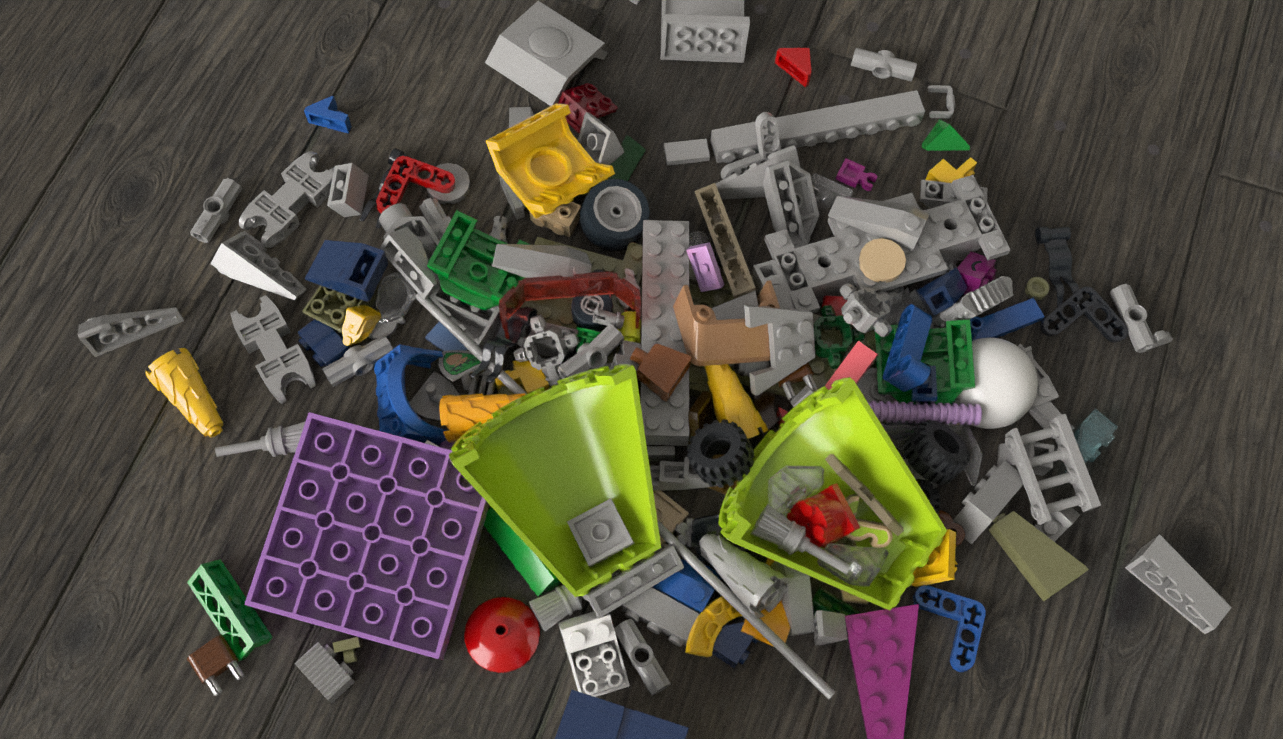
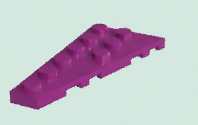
M919 604L845 616L846 633L867 739H903Z

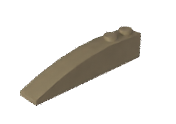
M713 183L696 190V197L734 298L755 291L756 287L716 184Z

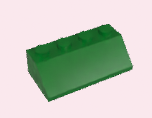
M491 507L487 512L484 526L535 594L541 596L562 584Z

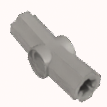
M428 198L423 201L419 208L440 241L451 218L446 216L436 198Z
M609 324L591 343L581 345L576 355L558 366L560 376L566 378L587 370L604 367L607 362V356L624 340V336L613 325Z

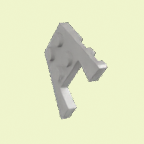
M744 305L745 325L747 327L753 328L768 324L771 367L749 373L751 393L759 395L815 358L813 313L800 309Z

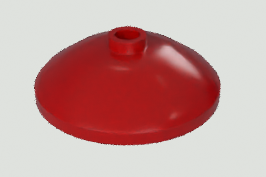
M508 597L493 598L479 605L470 615L465 627V644L471 658L482 668L497 673L511 672L524 666L535 654L540 639L539 624L532 610L521 601ZM499 627L506 629L503 635L496 633Z

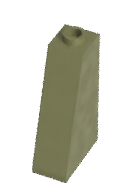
M1015 511L1007 516L1003 512L992 521L994 525L989 529V532L1043 602L1089 570L1083 563Z

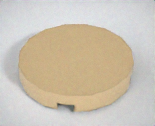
M883 238L873 239L862 248L859 256V266L863 274L874 282L886 281L885 283L899 278L905 268L906 257L901 247L892 240Z

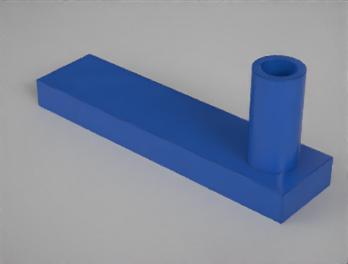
M1032 298L983 318L973 317L970 319L972 341L980 338L1001 337L1042 321L1044 315L1035 299Z

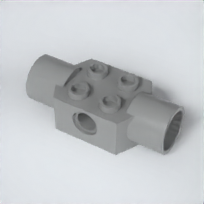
M399 203L388 207L379 217V222L386 232L384 240L388 234L408 227L423 244L428 261L431 259L440 241L424 216L413 217L407 206ZM433 272L436 283L438 284L439 280L437 274Z

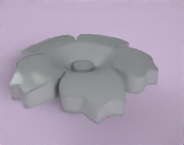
M687 518L686 523L676 524L675 531L680 533L676 538L683 545L686 544L687 547H692L691 533L693 531L691 528L693 518Z

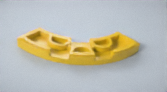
M723 596L715 599L696 618L688 636L685 653L711 657L714 643L722 627L730 620L742 615Z

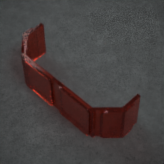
M614 272L575 274L571 277L558 275L524 278L499 300L500 318L505 337L510 339L508 319L525 301L607 294L616 295L634 309L635 329L639 328V319L641 317L640 290L626 279L619 278L617 273Z

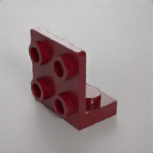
M589 83L563 91L558 101V104L569 106L571 113L565 116L567 123L579 134L586 112L591 113L596 118H600L614 113L618 109L610 98L605 97L594 85Z

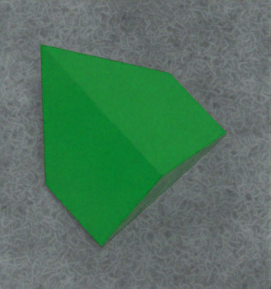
M940 119L922 143V148L927 151L970 150V146L950 124Z

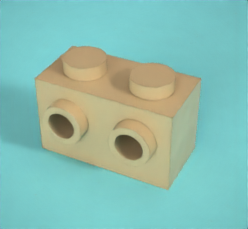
M574 202L562 204L556 207L553 213L544 214L537 219L530 212V220L537 226H545L552 229L558 235L570 237L580 220L581 205Z

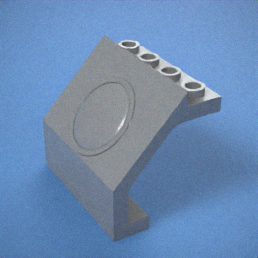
M537 1L499 35L485 63L552 106L558 103L562 92L580 70L593 58L604 60L608 52L602 49L605 44L603 41L540 1Z

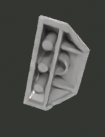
M789 160L767 166L763 187L775 231L787 229L794 248L808 245L819 217L810 173Z

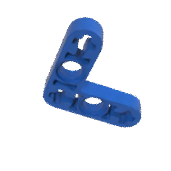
M926 585L920 586L913 595L915 605L919 604V608L958 621L950 655V664L958 672L968 671L974 665L985 619L984 606L978 601ZM924 592L928 593L927 597L935 600L937 596H940L937 602V607H934L936 603L935 601L928 600L926 603H924L923 598L919 595H922ZM944 599H950L955 603L954 611L950 612L944 609ZM974 607L975 612L979 615L973 618L972 624H964V622L968 623L971 618V613L967 612V610ZM963 630H969L973 633V642L967 643L962 639L961 633ZM963 648H968L964 656L968 663L961 666L960 660L956 659V657L962 655Z

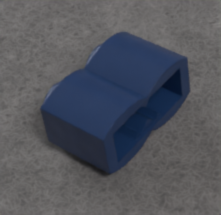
M316 319L298 331L301 338L298 342L306 352L311 350L314 353L312 358L320 367L323 365L326 367L341 359L349 349L331 327Z

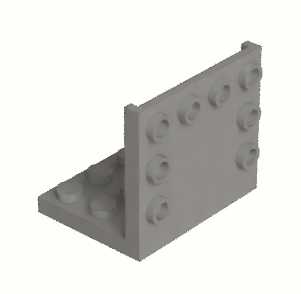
M662 0L660 60L744 63L750 26V17H744V0Z

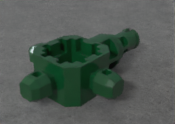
M831 305L822 307L821 317L813 325L815 354L820 358H827L832 369H838L843 362L842 357L849 351L852 342L857 343L865 339V333L858 331L856 328L851 330L850 324L845 322L843 315L836 316L835 310ZM835 327L836 331L840 330V334H842V346L831 344L828 347L827 343L823 344V340H821V329L832 330Z

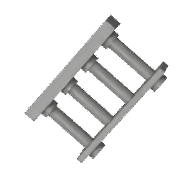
M1066 414L1056 416L1048 422L1049 428L1020 436L1018 429L1014 428L1005 434L1006 447L1013 455L1031 503V514L1037 520L1038 525L1051 521L1050 513L1074 506H1079L1083 512L1101 506ZM1050 437L1055 439L1058 446L1057 451L1028 458L1024 447L1025 444ZM1057 460L1064 462L1067 470L1065 474L1037 481L1032 469L1033 467ZM1065 483L1073 485L1076 493L1075 496L1049 504L1045 503L1041 490Z

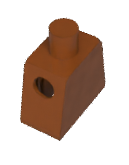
M656 343L649 353L636 347L630 360L640 365L637 370L638 380L663 401L667 402L690 368L692 357Z

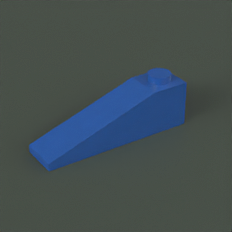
M680 559L684 568L652 588L700 614L709 604L716 590L686 560ZM706 566L720 581L722 580L717 571Z

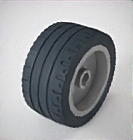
M609 179L602 181L589 191L580 211L582 230L588 240L599 248L610 251L628 248L629 243H635L643 233V220H649L648 201L638 187L626 180Z

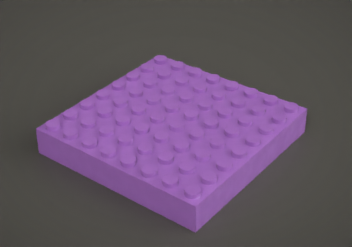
M309 412L244 605L444 660L487 516L489 503L453 466L449 458L452 450Z

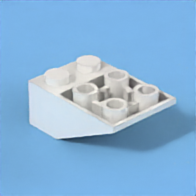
M593 611L558 622L578 692L598 697L630 686L609 613L598 618Z

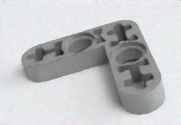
M763 112L755 121L759 153L724 166L721 171L722 179L731 176V173L732 175L735 173L741 175V173H745L749 165L756 162L758 166L769 160L768 155L781 150L778 121L771 113ZM773 138L772 144L765 147V141Z

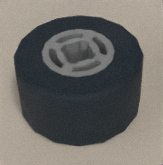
M586 287L576 293L572 300L571 310L573 321L577 327L598 332L607 327L606 325L593 323L592 319L593 315L597 316L594 313L596 308L613 313V302L608 292L598 287Z

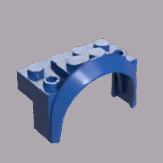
M398 345L375 362L376 395L378 396L377 416L381 432L422 443L428 440L437 446L447 440L443 431L448 430L426 423L414 412L407 400L405 390L406 365L430 369V363L439 357H443L441 351Z

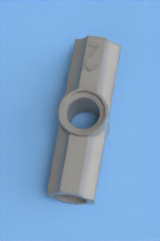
M855 48L851 66L872 71L874 76L881 79L892 76L912 82L917 63L895 58V55L888 50H881L876 53Z
M223 179L214 195L205 200L203 204L204 211L190 231L193 237L203 243L210 242L220 224L228 220V211L242 190L241 185L232 179Z
M1123 284L1110 291L1111 297L1118 310L1120 319L1128 328V335L1135 351L1142 353L1154 348L1157 344L1146 322L1147 311L1138 304L1131 286Z
M382 335L364 346L357 345L351 347L345 352L344 357L324 367L322 370L332 387L354 375L362 376L368 373L373 368L375 362L392 351L393 348L387 337Z
M632 618L625 620L615 627V634L630 658L631 665L637 670L651 696L670 686L671 683L653 655L652 648L647 645ZM643 651L647 653L649 659L643 663L638 662L635 659V654Z

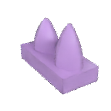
M710 242L690 246L686 251L700 291L704 292L722 288L724 282L721 276V268L717 265Z

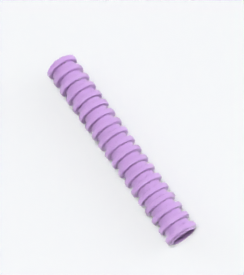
M876 401L868 402L880 422L885 420L886 423H889L891 420L893 423L898 421L901 423H905V421L908 423L913 421L920 423V421L931 420L938 421L941 424L942 422L945 424L951 422L953 425H956L959 422L960 425H963L966 422L967 425L972 423L979 425L982 419V409L979 404H974V406L967 404L965 406L964 403H961L958 406L957 403L952 405L949 403H945V405L938 403L936 405L934 402H931L928 405L927 402H924L921 405L920 402L915 404L913 402H908V404L901 402L898 404L897 401H894L893 404L890 401L883 403V401L878 403Z

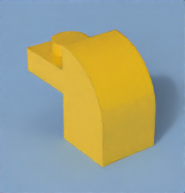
M970 157L956 170L947 161L942 159L928 172L925 180L952 183L953 180L974 175V168L977 162Z
M529 360L524 362L512 361L514 370L505 371L517 384L522 385L527 394L541 387H544L545 391L549 389V383L545 380L546 377L542 369L538 370L532 367ZM495 378L496 388L499 392V389L505 385L498 378Z

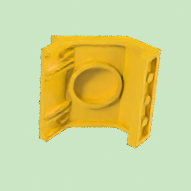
M556 103L486 140L497 172L536 219L544 214L553 213L556 207L572 202L573 198L577 195L588 193L591 187L608 180L609 177L615 174L613 166L596 163L573 136L565 117L571 113L569 106L566 104Z

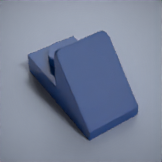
M334 96L305 107L304 112L308 123L348 134L352 127L349 116L342 111H336L337 103Z

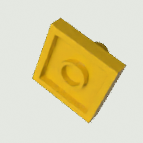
M950 529L947 530L943 536L942 543L930 554L927 564L922 568L917 567L913 573L915 579L911 584L912 586L919 587L954 580L957 570L955 565H958L955 561L956 532Z

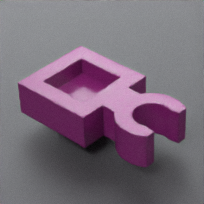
M846 158L836 176V180L856 188L857 184H861L864 190L871 191L873 184L867 181L876 182L878 176L874 173H864V166Z

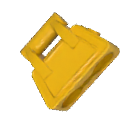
M367 305L348 307L342 328L343 344L348 346L361 343L370 336L383 314Z

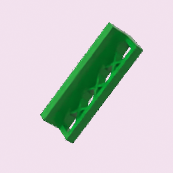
M221 559L201 564L187 583L221 635L224 636L237 656L238 661L245 660L255 647L269 643L273 637L254 608L244 605L246 597ZM200 578L205 582V590L198 583ZM213 597L218 602V610L213 605ZM226 617L231 622V629L226 625ZM239 637H241L244 643L246 644V647L244 649H242L239 645Z

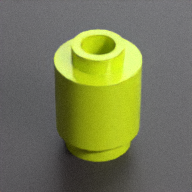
M632 311L621 313L624 316L622 328L618 329V331L624 336L623 339L640 343L641 319L639 314Z

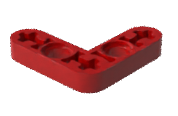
M400 156L394 161L377 197V209L382 213L388 207L399 204L409 182L440 193H450L455 188V177L449 171L407 156ZM406 164L408 168H405L402 176H400V167ZM421 171H428L431 176L427 179H422L418 174ZM445 179L449 180V183L442 185V182H444ZM397 181L402 186L398 190H392L389 185ZM388 195H390V196H391V198H390V203H391V205H387V207H383V203H386V202L388 201V198H389Z

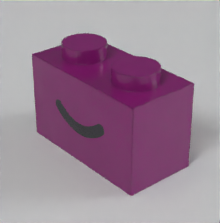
M970 251L958 267L967 286L966 291L963 293L964 295L994 280L997 272L994 269L996 260H987L986 256Z

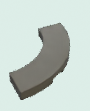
M830 454L825 459L836 474L863 499L893 533L899 536L904 531V528L887 508L874 497L875 495L834 454Z

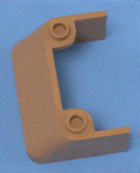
M771 280L766 281L757 297L758 306L780 308ZM683 285L673 308L686 354L692 357L691 363L697 366L770 361L768 324L749 328L745 325V318L717 320L714 311L710 307L693 304L688 285Z

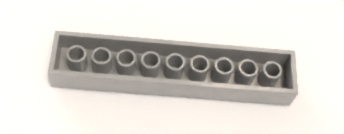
M643 220L641 349L649 353L654 344L658 343L686 354L673 305L683 285H688L689 287V257L686 251L689 248V221ZM689 369L667 402L663 401L640 381V403L646 445L687 446L689 440Z

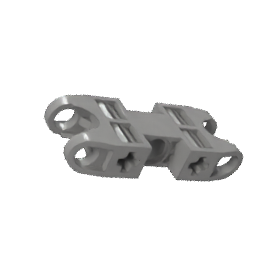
M314 151L304 153L281 173L285 184L274 195L271 196L263 190L247 206L240 216L239 226L245 231L251 228L255 229L261 225L267 226L266 232L261 238V243L267 248L276 246L300 225L296 214L308 202L318 208L329 197L334 168L320 173L314 172L320 159L319 155Z
M264 295L260 297L262 302L260 303L261 311L257 316L247 318L239 314L237 310L230 314L234 328L247 352L250 354L258 349L262 352L266 361L255 367L271 394L280 404L287 402L285 398L286 387L291 381L300 380L305 385L308 384L310 389L317 385L313 371L299 345L297 344L287 349L281 337L291 332L277 306Z

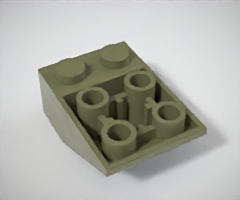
M380 281L370 302H366L320 285L302 312L342 333L347 308L359 305L371 307L383 290V286Z

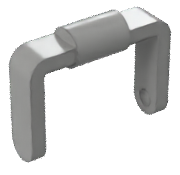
M928 86V92L947 93L946 103L948 111H931L929 117L951 118L955 109V96L953 95L952 87Z

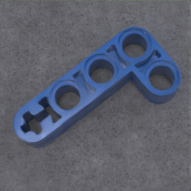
M913 304L908 305L901 314L883 373L885 381L903 392L923 384L931 371L930 367L920 360L931 326L932 316Z

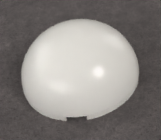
M999 338L973 340L975 388L962 391L953 403H957L958 406L961 403H964L965 406L967 404H972L973 406L974 404L980 405L982 419L979 425L972 423L971 425L995 429L1011 425L1022 418L1034 403L1038 389L1035 367L1028 355L1009 341Z

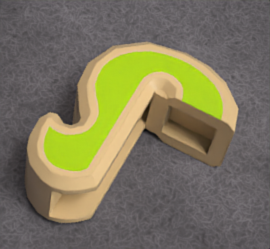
M850 494L845 499L856 517L859 495ZM857 518L856 520L860 528L846 536L854 541H861L872 537L869 542L875 548L888 546L893 538L891 530L884 523Z

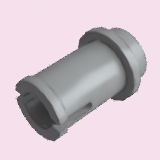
M600 308L595 309L594 313L597 316L593 315V323L606 326L611 324L616 329L622 328L624 316L620 315V312L612 313Z

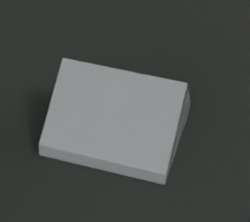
M586 112L578 142L596 163L610 165L624 153V150L614 131L591 113Z

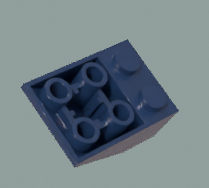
M325 240L305 280L370 302L388 266L385 251L363 243Z

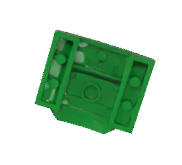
M456 210L427 267L437 274L442 291L462 302L482 310H488L500 304L513 306L526 278L492 266L496 245L507 243L475 229L477 219ZM520 239L517 243L520 245H530Z
M970 319L946 321V328L929 329L920 361L929 366H936V405L938 403L943 405L945 403L952 404L962 391L975 388ZM898 324L890 325L892 331L886 337H881L875 332L876 353L878 354L876 358L878 394L891 395L899 403L905 402L908 404V402H911L912 389L903 392L883 379V373Z

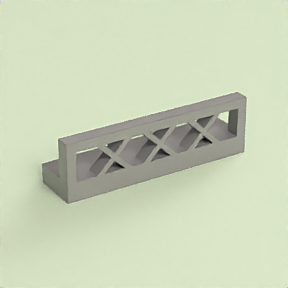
M663 543L653 556L637 561L627 571L622 572L620 569L612 573L610 581L592 587L591 591L582 597L590 602L596 616L601 618L683 569L684 566L674 546Z

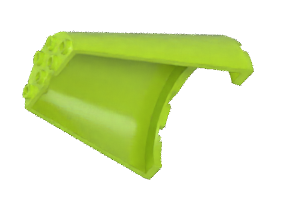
M618 364L612 370L609 369V366L587 370L558 380V385H553L552 388L546 391L544 387L534 390L491 414L493 419L490 418L483 424L479 421L454 443L451 447L452 452L449 454L453 466L574 597L588 594L592 587L610 581L612 573L616 570L627 571L634 566V563L653 556L655 551L661 548L637 375L634 365ZM612 499L635 544L590 567L567 522Z
M850 377L834 381L831 389L828 390L823 386L802 400L782 418L785 423H781V428L776 433L770 430L753 450L755 457L752 458L754 461L753 467H748L750 472L748 475L744 474L742 476L743 480L737 481L735 489L729 487L723 500L719 514V526L722 528L720 532L726 539L739 546L887 610H891L899 603L900 596L905 589L914 582L915 576L913 573L915 569L925 566L932 551L942 543L947 529L855 381ZM830 454H834L846 465L904 528V531L899 536L892 532V541L884 548L871 546L869 540L872 537L855 541L857 549L847 559H842L835 555L831 546L824 548L823 550L851 565L847 574L806 551L803 553L796 551L789 555L783 549H778V545L751 534L757 519L767 504L787 518V513L791 512L796 502L814 496L833 484H838L845 498L850 494H857L827 463L825 459ZM859 496L855 518L883 523Z

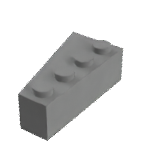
M1160 534L1141 547L1125 567L1204 634L1216 629L1232 608Z

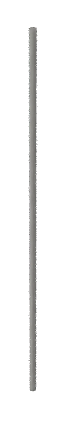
M417 293L415 298L476 358L482 361L483 350L428 297L423 299ZM491 359L488 369L493 372L495 362ZM504 370L501 371L497 378L514 394L526 393ZM658 521L659 535L669 545H673L676 552L823 695L830 699L835 691L760 618L752 615L737 596Z

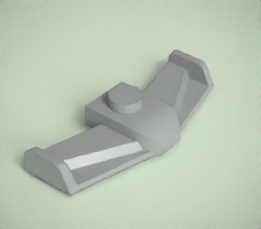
M1031 346L1022 349L1031 359L1036 370ZM1037 374V394L1028 412L1043 429L1049 428V421L1056 416L1062 415L1051 403L1059 395L1049 376L1039 380Z

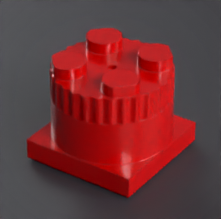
M837 483L814 496L796 502L791 512L787 513L788 520L791 522L795 521L796 524L806 527V537L810 539L809 542L818 547H823V549L860 528Z

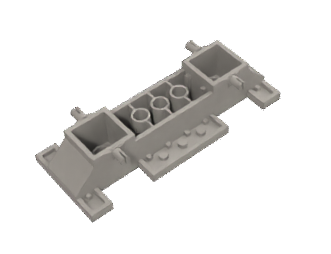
M974 175L953 180L951 186L958 201L924 210L930 213L913 252L901 247L906 257L905 268L899 278L892 282H874L867 278L860 270L859 256L862 248L871 240L880 238L829 217L827 221L834 237L794 248L787 229L765 235V243L772 260L775 259L784 276L795 309L808 310L812 313L819 312V305L823 304V297L842 296L840 289L847 283L858 290L867 287L875 292H885L945 274L947 270L950 272L957 268L956 263L964 260L970 251L975 252L982 248L987 260L1008 255L1010 248ZM912 193L885 200V202L909 204L919 208ZM819 264H824L827 268H823Z

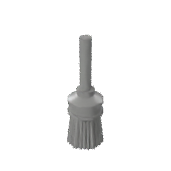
M305 422L285 428L283 425L276 428L269 427L266 436H261L260 440L215 447L216 456L258 449L269 451L273 457L296 452Z
M768 504L760 514L751 532L754 536L778 545V549H783L789 555L796 551L802 553L806 551L845 574L851 568L850 564L809 542L810 539L806 537V527L796 524L795 521L791 522Z
M562 585L556 587L554 592L529 601V605L542 629L547 631L568 614L572 615L576 610H581L583 597H574Z

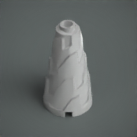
M706 534L701 538L699 542L701 555L715 568L719 576L749 609L752 615L756 618H761L765 615L760 611L766 609L770 612L777 606L787 591V587L783 583H789V579L780 571L777 572L769 565L758 561L747 552L739 550L720 535Z

